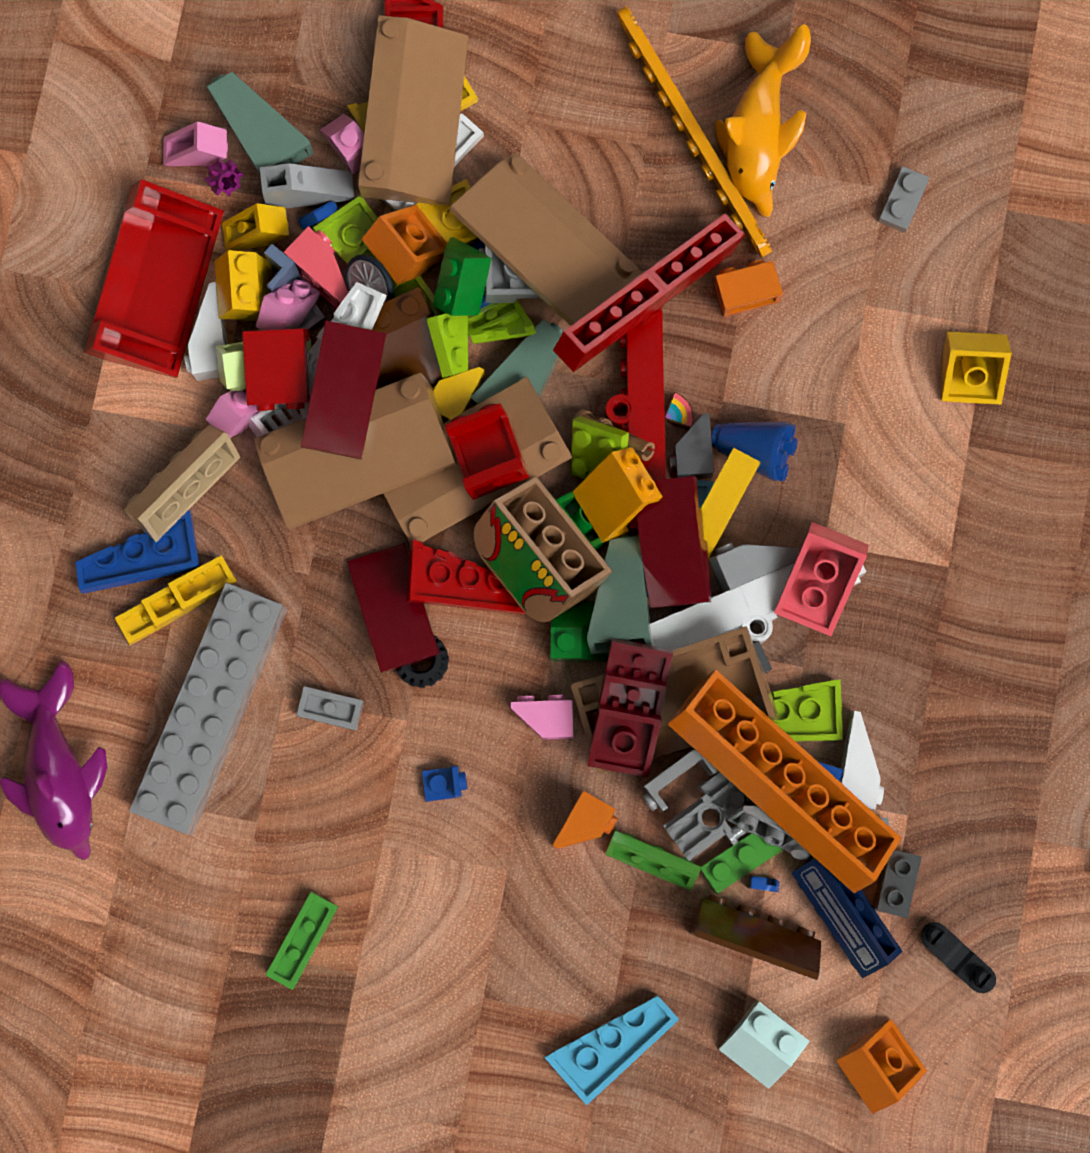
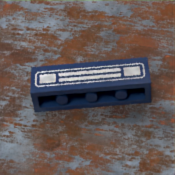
M814 857L792 872L798 886L804 891L814 906L815 911L831 931L833 938L839 943L849 958L851 965L857 970L862 979L889 965L903 952L862 890L853 893Z

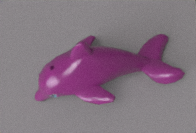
M62 660L57 663L52 676L40 690L21 687L9 679H1L0 698L10 711L31 722L32 726L25 754V784L2 777L0 785L6 798L21 812L35 817L44 837L53 846L70 850L77 858L86 860L91 852L89 836L93 826L92 799L102 787L108 767L106 751L98 747L81 768L60 728L56 715L71 698L75 687L70 665Z

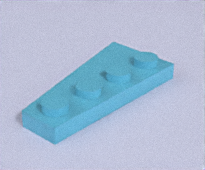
M657 995L546 1055L544 1058L587 1106L668 1031L679 1018Z

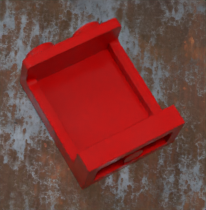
M309 329L242 331L247 405H256V411L275 410V404H286V410L305 409V403L310 401L306 341H310Z
M501 403L485 405L476 413L455 417L451 423L444 425L464 476L462 481L465 490L473 500L530 478L509 416Z

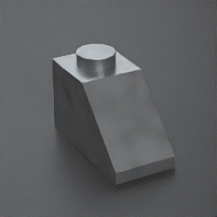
M709 413L703 414L675 445L674 454L669 455L670 473L675 472L676 478L694 476L697 479H710L713 477L714 466Z

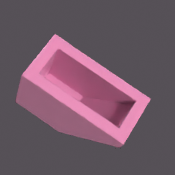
M342 114L320 129V132L351 173L354 174L360 170L364 133L353 119Z
M197 121L165 136L163 165L210 166L216 162L217 158L221 160L226 159L228 151L227 130Z

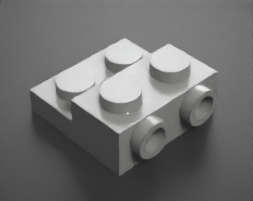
M485 244L484 248H479L480 252L492 258L484 290L486 303H515L516 299L541 298Z

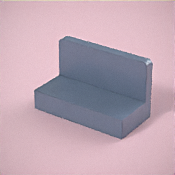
M271 244L264 252L272 270L276 273V276L267 285L270 293L295 279L302 280L295 262Z

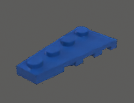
M188 510L157 542L146 533L141 535L137 533L127 538L126 542L115 547L109 546L75 562L79 591L84 594L190 572L200 567L191 511Z

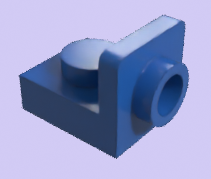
M458 765L422 771L426 802L463 797L462 790H467L465 771L460 772Z

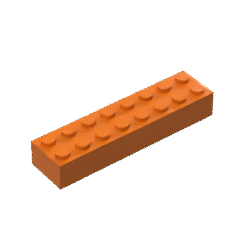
M714 670L698 683L669 721L668 725L853 893L876 881L902 838L720 672Z

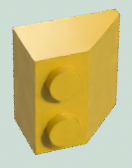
M228 250L214 261L218 319L257 321L263 298L270 293L267 285L273 279L272 268L269 262L256 252Z
M947 331L942 356L941 401L1002 405L1012 354L1007 335Z

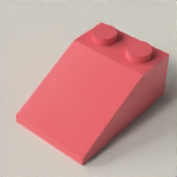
M308 226L284 251V254L295 262L302 280L308 282L312 288L321 292L320 296L337 309L349 292L333 254L335 250L330 245L332 241L322 231L318 230L315 233Z
M811 521L774 613L832 636L865 562L869 544Z

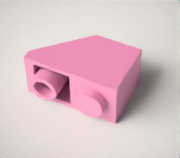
M295 279L264 296L256 327L260 330L298 329L320 297L321 292L312 288L308 282Z
M246 389L230 391L219 397L206 420L212 426L224 431L232 438L245 431L249 427L250 418L260 411H256V405H247Z
M548 695V701H535V696H517V702H511V710L542 740L573 739L572 700H566V695Z

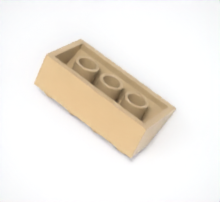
M210 424L204 430L198 431L193 436L191 443L183 451L177 452L172 457L170 464L162 472L156 473L150 479L149 485L141 493L135 494L129 500L127 507L124 509L128 517L157 542L241 458L229 435Z

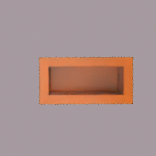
M756 260L749 263L746 268L736 270L735 267L721 270L719 275L715 276L714 288L723 317L779 303L783 296L774 261Z

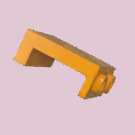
M631 447L611 452L572 492L602 542L625 535L629 531L626 525L646 505L658 502L662 498L655 482L645 469L639 456Z

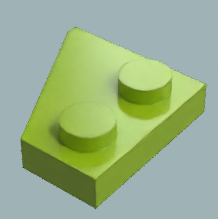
M517 299L515 303H491L481 308L479 315L468 316V336L473 344L536 334L533 323Z

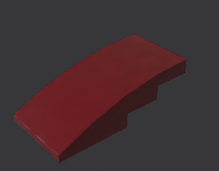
M325 321L301 448L362 459L387 333Z
M687 476L654 480L662 498L658 502L646 505L637 514L640 548L651 608L711 603L707 541L704 540L702 510L698 506L697 478Z
M405 543L347 561L380 672L385 673L440 655L425 605L423 603L406 602L409 555Z
M615 638L611 639L587 766L643 777L649 776L662 721L661 713L668 687L667 679L674 654L673 649Z

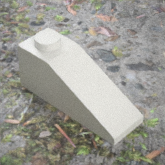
M216 282L209 283L188 343L189 355H185L187 372H192L197 381L219 378L215 346L228 344L225 320L218 319Z
M853 711L849 717L841 764L843 772L840 782L870 810H875L876 804L881 805L884 787L880 786L881 778L861 712Z

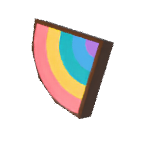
M674 391L665 414V421L689 430L693 425L694 419L692 408L685 397Z

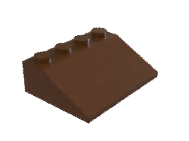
M419 287L383 303L373 326V331L387 333L376 390L420 372L432 387L437 385L439 380L448 378L442 377L426 320L435 315L425 292ZM319 333L310 336L313 345L317 341L318 338L316 336Z
M711 894L708 900L700 899L689 931L690 934L818 980L822 941L814 938L816 932L798 926L797 931L784 928L786 921L769 915L767 921L755 917L757 911L739 905L738 910L726 907L727 900Z

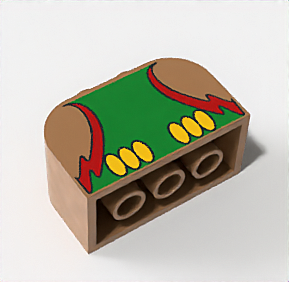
M537 477L494 500L474 528V542L483 561L521 609L529 617L539 622H548L593 594L599 585L613 572Z

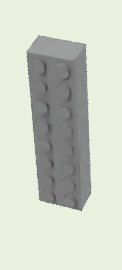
M229 583L225 584L129 812L186 835L194 834L287 609L282 604Z

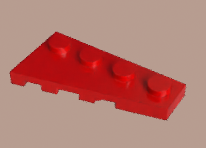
M413 539L410 541L406 602L518 615L526 614L492 571L477 566V563L469 560H461L451 556L448 552L438 548L435 550L425 546L417 540Z

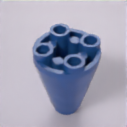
M787 421L716 424L711 437L712 447L717 448L719 453L727 457L735 448L761 462L756 473L772 481L785 482L789 470V465L786 464L789 455L794 456L798 444V439L794 438L796 425Z

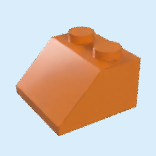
M418 205L379 216L362 238L370 252L386 268L390 277L397 285L416 279L443 259L447 245L445 239Z
M583 790L552 846L561 849L600 838L603 832L609 835L618 820L613 815L616 809Z
M892 1019L887 1020L851 1045L836 1060L872 1114L899 1102L927 1072Z

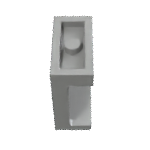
M694 749L642 788L645 794L641 797L651 811L657 808L661 813L668 808L658 794L661 789L698 762L709 777L718 770Z

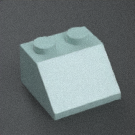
M755 1000L719 1047V1050L769 1089L793 1065L810 1041L761 1002Z

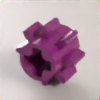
M217 158L215 163L206 167L208 169V177L204 181L211 186V190L217 196L221 191L231 196V192L241 188L239 178L243 176V173L236 168L237 164L231 159L225 164L220 158Z

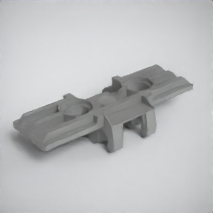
M721 772L708 782L703 781L697 786L698 790L704 794L703 797L663 825L688 861L723 836L734 846L738 843L737 839L746 833L737 825L730 828L725 819L748 803L750 799ZM707 809H713L718 815V824L714 827H708L702 821V814Z

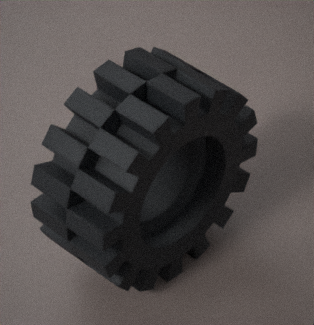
M434 635L440 655L433 657V662L429 669L416 671L410 664L396 669L399 677L410 686L420 688L433 686L437 681H441L444 673L447 672L449 663L448 651L437 636Z

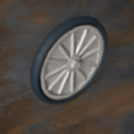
M363 254L353 257L348 262L345 269V284L348 292L358 282L387 295L384 303L394 298V287L391 277L386 268L377 259Z

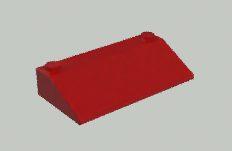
M143 179L131 185L83 353L113 363L178 378L224 210Z

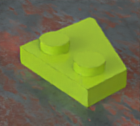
M446 313L427 318L442 377L468 371V316H450Z

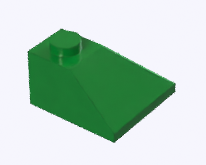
M580 601L551 620V662H607L608 653L591 655L587 642V634L595 602Z

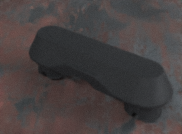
M937 922L928 923L924 926L921 932L922 943L955 975L977 993H988L996 985L994 971L951 931Z

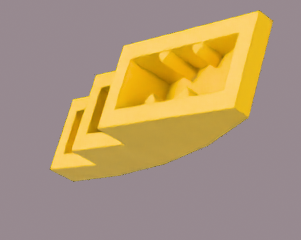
M735 448L730 453L701 507L704 540L707 541L708 560L761 463Z
M221 555L168 583V587L141 600V604L118 615L114 619L129 646L215 597L223 591L226 583L233 585L236 583V579Z

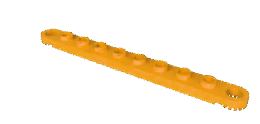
M627 6L622 7L616 11V15L631 41L628 43L631 53L635 59L641 58L645 67L642 69L650 84L655 82L660 91L657 92V95L665 108L670 106L674 113V116L671 118L679 132L684 130L689 138L686 144L694 157L699 155L703 162L701 169L709 182L714 180L718 187V190L715 191L718 199L723 206L728 204L732 210L731 220L741 230L743 229L760 258L767 256L772 252L770 244L766 242L768 241L767 238L763 239L765 237L764 233L757 227V221L641 27L638 26L636 20L633 21L635 17L632 16V12Z

